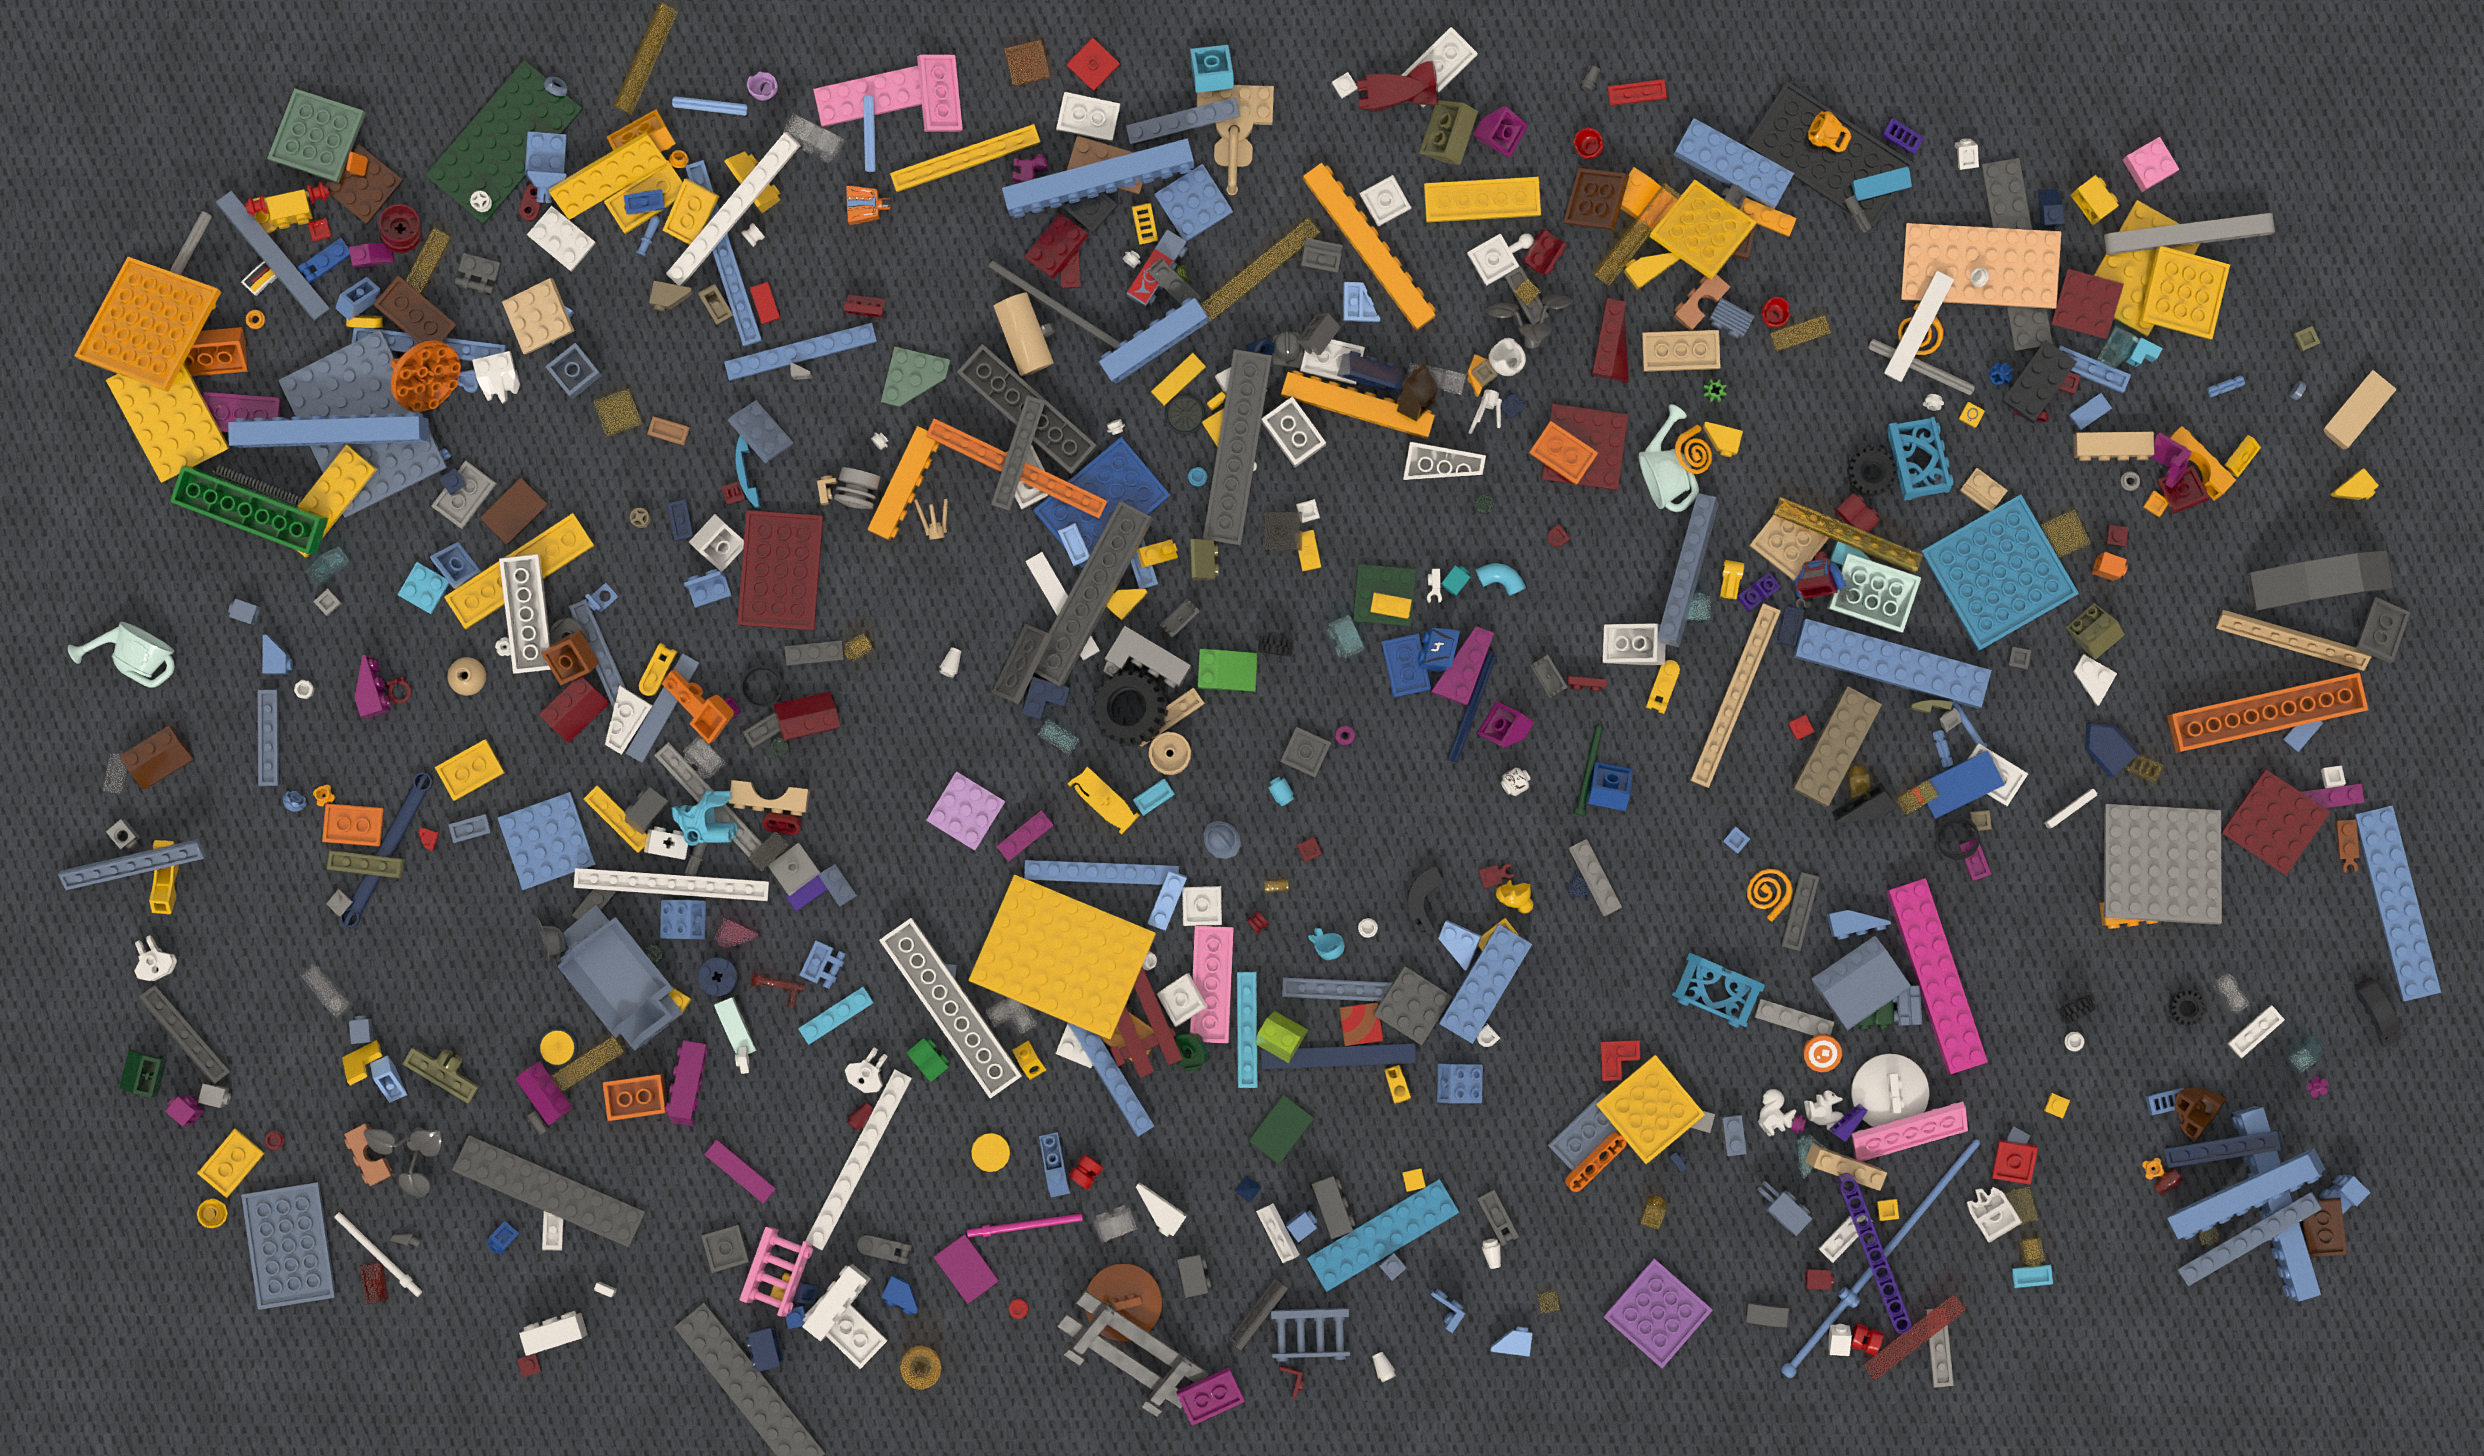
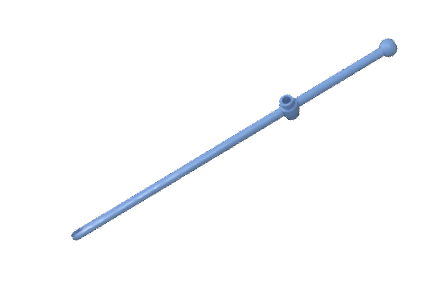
M1975 1139L1883 1249L1886 1258L1980 1145L1979 1140ZM1870 1266L1851 1289L1843 1287L1840 1290L1838 1296L1841 1298V1302L1790 1364L1786 1363L1782 1366L1781 1372L1788 1378L1794 1377L1796 1367L1847 1306L1855 1308L1858 1305L1860 1299L1857 1297V1293L1873 1275Z

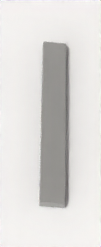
M669 742L654 755L697 802L701 801L707 790L715 792ZM727 804L714 807L715 821L717 823L737 824V837L732 838V840L757 867H760L773 855Z

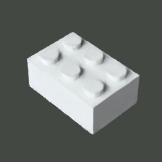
M1293 397L1261 419L1262 424L1295 468L1326 446L1325 440Z
M575 1311L562 1315L559 1320H557V1316L547 1319L540 1326L538 1322L524 1327L523 1332L519 1333L526 1356L581 1339L588 1335L582 1314H576Z

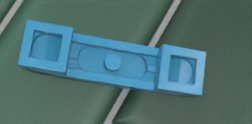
M740 435L736 447L738 479L749 501L759 509L761 506L758 490L756 488H749L743 456L744 453L750 452V447Z

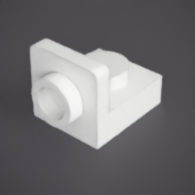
M1961 139L1960 142H1956L1958 168L1962 170L1979 167L1978 145L1971 139Z

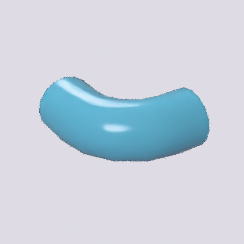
M1493 563L1475 570L1483 587L1499 582L1503 584L1509 596L1526 589L1522 578L1516 570L1505 564Z

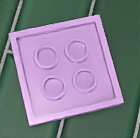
M956 771L926 821L976 851L1005 804V801Z

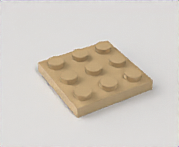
M552 278L502 302L523 354L531 353L574 332Z
M1785 500L1749 546L1795 581V578L1802 570L1803 564L1813 559L1830 535Z

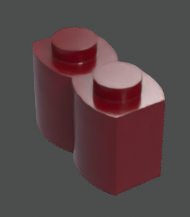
M1852 493L1835 509V512L1862 538L1880 521L1878 519L1879 514L1873 508L1869 509L1866 507L1863 497Z

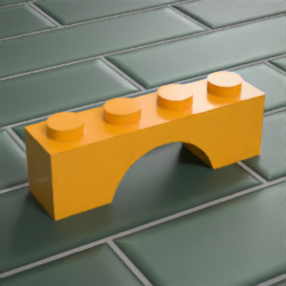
M2183 426L2169 436L2173 441L2192 451L2189 460L2194 462L2200 469L2202 484L2214 501L2223 495L2236 481L2232 474Z

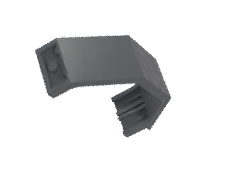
M2387 550L2305 561L2246 574L2253 612L2309 600L2358 592H2378L2393 588Z

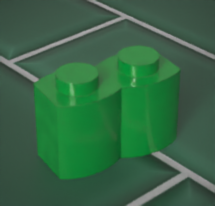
M924 1037L906 1053L926 1078L932 1082L949 1068L947 1065L949 1060L943 1053L940 1055L935 1050L937 1046L930 1038L927 1040Z

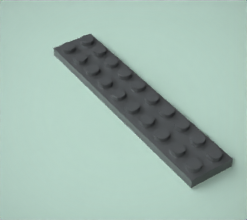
M2016 158L1981 164L1992 228L2032 230L2020 159ZM2006 306L2014 351L2041 347L2045 340L2053 344L2046 308Z
M1234 349L1203 539L1241 545L1269 378L1271 355Z
M1119 501L1049 631L1052 637L1034 673L1060 687L1064 686L1151 525L1152 517Z
M470 1135L452 1169L457 1174L627 1248H630L645 1215V1212Z
M705 1302L674 1327L777 1456H823L826 1454L764 1375L752 1367L751 1359Z

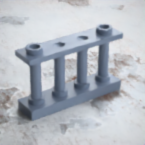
M1349 1308L1271 1310V1319H1275V1322H1277L1278 1352H1273L1272 1358H1276V1361H1288V1358L1334 1356L1335 1360L1346 1359V1356H1350V1350L1344 1351L1343 1320H1345V1317H1349ZM1329 1317H1333V1321H1335L1336 1351L1324 1350V1321ZM1295 1318V1322H1297V1352H1286L1285 1322H1287V1319ZM1306 1318H1314V1321H1316L1317 1351L1305 1352L1304 1322Z

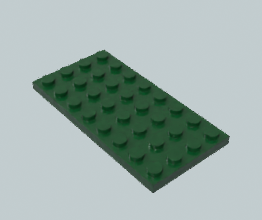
M525 60L425 175L484 225L526 177L527 131L563 134L583 110L567 95L556 96L546 91L544 87L546 78ZM483 191L491 198L492 206L488 211L479 212L471 205L470 198L474 192Z

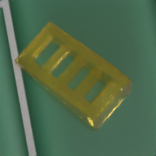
M2138 755L2131 767L2126 765L2123 769L2156 785L2164 765ZM2138 760H2141L2142 763L2139 769L2136 770L2135 767L2138 763ZM2145 764H2149L2146 773H2142ZM2155 767L2156 771L2153 777L2149 776L2152 768Z

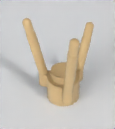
M914 499L925 528L926 536L929 535L930 540L944 538V533L947 532L948 499H944L942 526L941 523H936L932 504L929 506L932 524L928 526L918 499Z

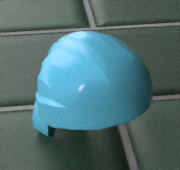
M1315 928V936L1308 935L1310 941L1315 945L1318 955L1324 960L1336 959L1344 952L1345 944L1339 934H1323L1320 928Z

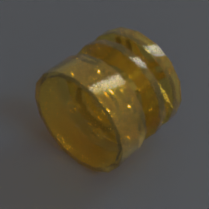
M923 1345L914 1346L907 1350L901 1359L900 1366L903 1380L914 1389L922 1390L934 1385L941 1374V1362L935 1350ZM918 1362L926 1364L923 1371L916 1369Z

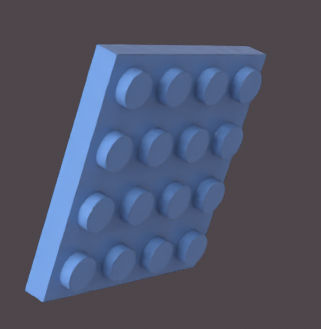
M571 792L498 817L522 890L574 873L575 868L585 869L596 865Z

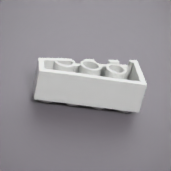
M1410 442L1403 480L1482 475L1486 455Z
M853 1264L843 1268L839 1274L841 1277L838 1281H833L827 1290L829 1292L825 1298L822 1296L815 1304L817 1307L813 1313L809 1312L803 1319L805 1324L802 1327L819 1341L825 1338L871 1279Z

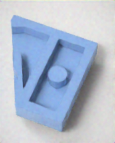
M1344 282L1343 321L1380 322V317L1373 307L1374 304L1367 294L1364 283Z
M1447 920L1438 939L1464 970H1468L1482 936Z

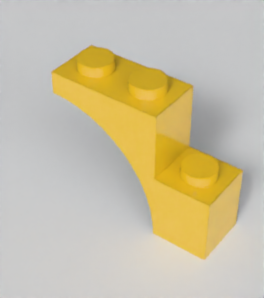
M155 840L153 849L175 844L173 841ZM179 865L154 870L152 892L149 899L152 913H172L176 901L174 882Z

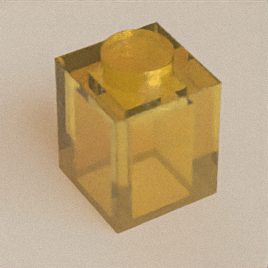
M862 633L845 643L846 649L843 651L849 660L853 659L856 662L875 649L865 633Z
M2034 1237L2019 1240L2024 1264H2029V1267L2040 1266V1262L2046 1261L2041 1238Z

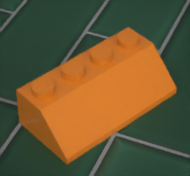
M242 327L200 331L184 361L190 375L203 376L248 372L246 340Z

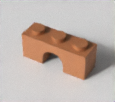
M1715 275L1712 280L1704 276L1700 281L1702 285L1697 290L1693 288L1687 295L1689 300L1685 304L1681 302L1674 310L1676 312L1674 318L1689 331H1692L1705 316L1698 308V301L1701 298H1709L1714 303H1717L1729 290L1730 286L1718 275Z
M366 1123L344 1134L346 1137L344 1141L348 1149H352L355 1155L353 1156L355 1164L360 1166L363 1171L361 1175L364 1182L372 1186L393 1176L394 1173L386 1157L378 1161H373L368 1157L367 1148L369 1145L364 1136V1130L372 1128L369 1123Z

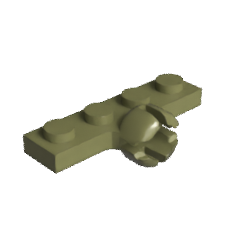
M415 1047L411 1048L403 1065L469 1104L472 1101L479 1085L458 1073V1068L462 1063V1059L458 1054L451 1058L453 1051L445 1049L440 1052L437 1059H434Z

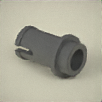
M1589 65L1586 76L1581 81V88L1592 91L1596 87L1594 84L1600 72L1598 67Z
M537 1110L527 1116L528 1122L532 1123L539 1135L550 1129Z

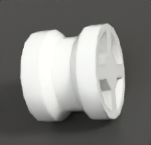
M483 191L474 192L470 198L471 205L479 212H486L492 206L491 198Z
M753 223L750 224L749 229L741 232L753 247L758 240L765 238Z

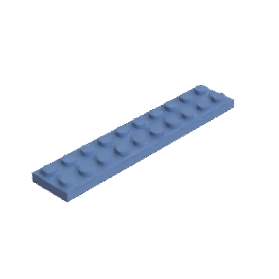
M2393 805L2355 814L2354 817L2357 822V829L2402 1002L2441 993Z

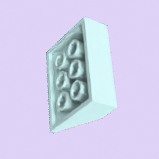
M1847 554L1841 573L1847 585L1845 587L1846 591L1852 592L1853 599L1849 600L1847 594H1845L1846 602L1840 601L1839 589L1838 593L1831 595L1827 609L1903 633L1921 577Z

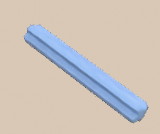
M676 96L672 100V106L675 108L747 115L748 112L746 104Z
M864 96L865 171L874 172V97Z

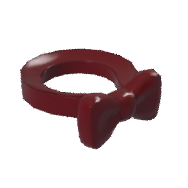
M404 676L386 682V685L389 686V697L394 703H405L411 697V688L405 682L406 678ZM396 683H400L407 689V696L402 700H398L393 696V688Z

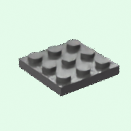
M1403 965L1373 1015L1422 1045L1452 996Z

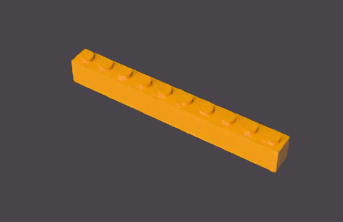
M1320 163L1305 174L1303 180L1416 331L1435 318V308L1430 302L1426 303L1423 299L1424 294L1419 287L1415 288L1411 283L1413 279L1409 273L1402 271L1400 268L1402 265L1397 257L1390 255L1388 245L1384 241L1381 243L1377 236L1379 234L1373 226L1369 227L1366 223L1368 219L1362 211L1358 212L1354 207L1356 203L1350 195L1348 197L1343 192L1345 188L1341 182L1333 179V172L1329 166H1324Z

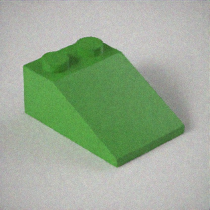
M1200 649L1198 689L1255 691L1257 653Z

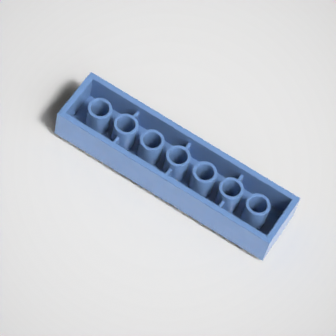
M2315 1148L2179 1209L2167 1219L2177 1238L2184 1237L2187 1240L2195 1236L2200 1229L2202 1232L2213 1228L2218 1221L2220 1224L2227 1222L2235 1213L2237 1216L2248 1212L2253 1205L2257 1208L2264 1205L2269 1198L2275 1200L2283 1196L2288 1189L2290 1192L2301 1188L2306 1181L2308 1184L2317 1181L2322 1176L2321 1173L2325 1170V1167Z

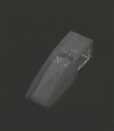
M1410 363L1406 378H1409L1414 369H1418L1421 364ZM1427 366L1438 390L1462 394L1467 374Z

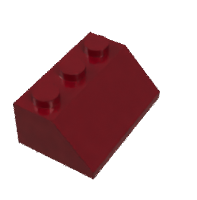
M582 675L576 678L539 715L555 732L569 743L610 702Z
M830 692L773 704L782 742L840 728L837 710Z

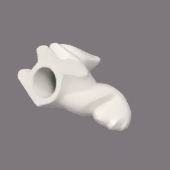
M1776 1089L1766 1091L1762 1101L1765 1106L1760 1112L1758 1123L1768 1136H1773L1775 1134L1774 1129L1777 1127L1780 1131H1785L1784 1125L1792 1128L1796 1110H1790L1783 1114L1780 1111L1784 1104L1783 1094Z
M1826 1090L1823 1097L1822 1095H1816V1103L1804 1101L1807 1118L1818 1125H1826L1827 1130H1829L1844 1115L1838 1111L1832 1112V1105L1842 1101V1098L1837 1097L1832 1091Z

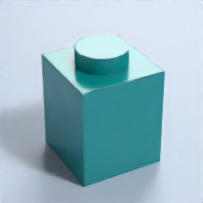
M1455 565L1441 583V586L1456 597L1470 579V576H1468L1469 571L1462 566L1458 568Z

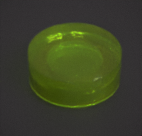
M1185 264L1179 265L1177 272L1188 283Z

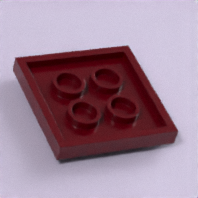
M2068 268L2051 324L2107 339L2124 283Z

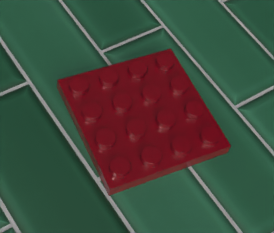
M1552 404L1550 421L1598 452L1577 485L1618 490L1628 414ZM1544 464L1542 480L1574 484Z
M2264 769L2221 833L2287 875L2331 812Z

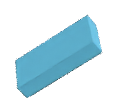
M1162 779L1134 798L1133 801L1144 816L1175 795L1166 780Z
M2051 1265L2012 1268L2014 1288L2053 1284Z

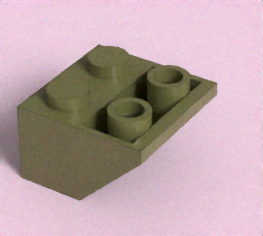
M2095 603L2065 627L2080 646L2094 659L2101 656L2125 635L2118 621Z

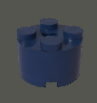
M711 958L699 969L698 981L701 988L709 995L724 996L736 988L739 981V971L737 966L729 959ZM716 972H718L719 974H723V977H721V982L719 980H715L714 977L717 976Z

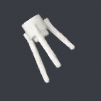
M1493 390L1484 391L1469 434L1473 433L1477 422H1480L1485 408L1493 409L1494 406H1496L1497 428L1501 427L1502 400L1498 399V392Z

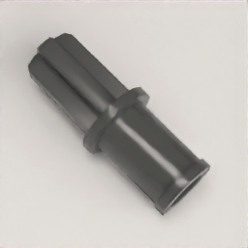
M1855 195L1844 200L1852 214L1851 218H1854L1861 232L1869 231L1872 226L1864 214L1865 210H1862Z
M699 842L694 846L692 854H689L690 859L684 872L687 876H696L699 865L704 860L702 857L708 845L707 842Z

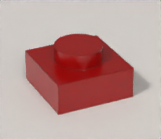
M1806 715L1788 723L1796 740L1814 732Z

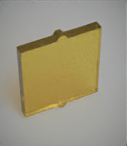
M2030 1187L2018 1190L2012 1189V1191L2004 1193L2021 1219V1225L2038 1220Z

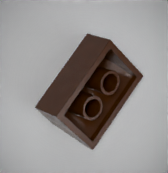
M172 726L165 727L119 756L129 773L143 790L193 760L190 752Z

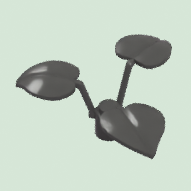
M1562 294L1544 296L1541 302L1545 305L1538 324L1523 325L1519 312H1517L1519 306L1510 302L1491 305L1485 309L1484 313L1497 318H1508L1515 315L1520 325L1519 331L1524 335L1525 347L1537 348L1542 340L1552 331L1551 326L1543 324L1546 310L1549 307L1552 309L1564 308L1573 303L1574 299Z
M414 1128L410 1136L406 1135L401 1141L395 1143V1136L388 1131L365 1129L364 1136L368 1145L379 1154H390L393 1151V1147H398L406 1141L408 1148L415 1150L409 1173H402L399 1177V1183L408 1194L415 1197H425L430 1190V1182L423 1174L413 1173V1168L419 1150L428 1157L438 1154L442 1145L441 1130L429 1131L422 1128Z

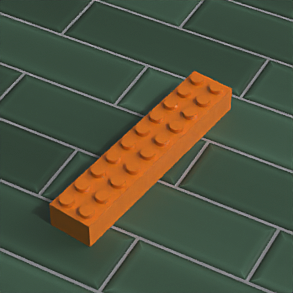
M2360 673L2175 713L2167 715L2175 752L2177 753L2367 711L2368 706Z

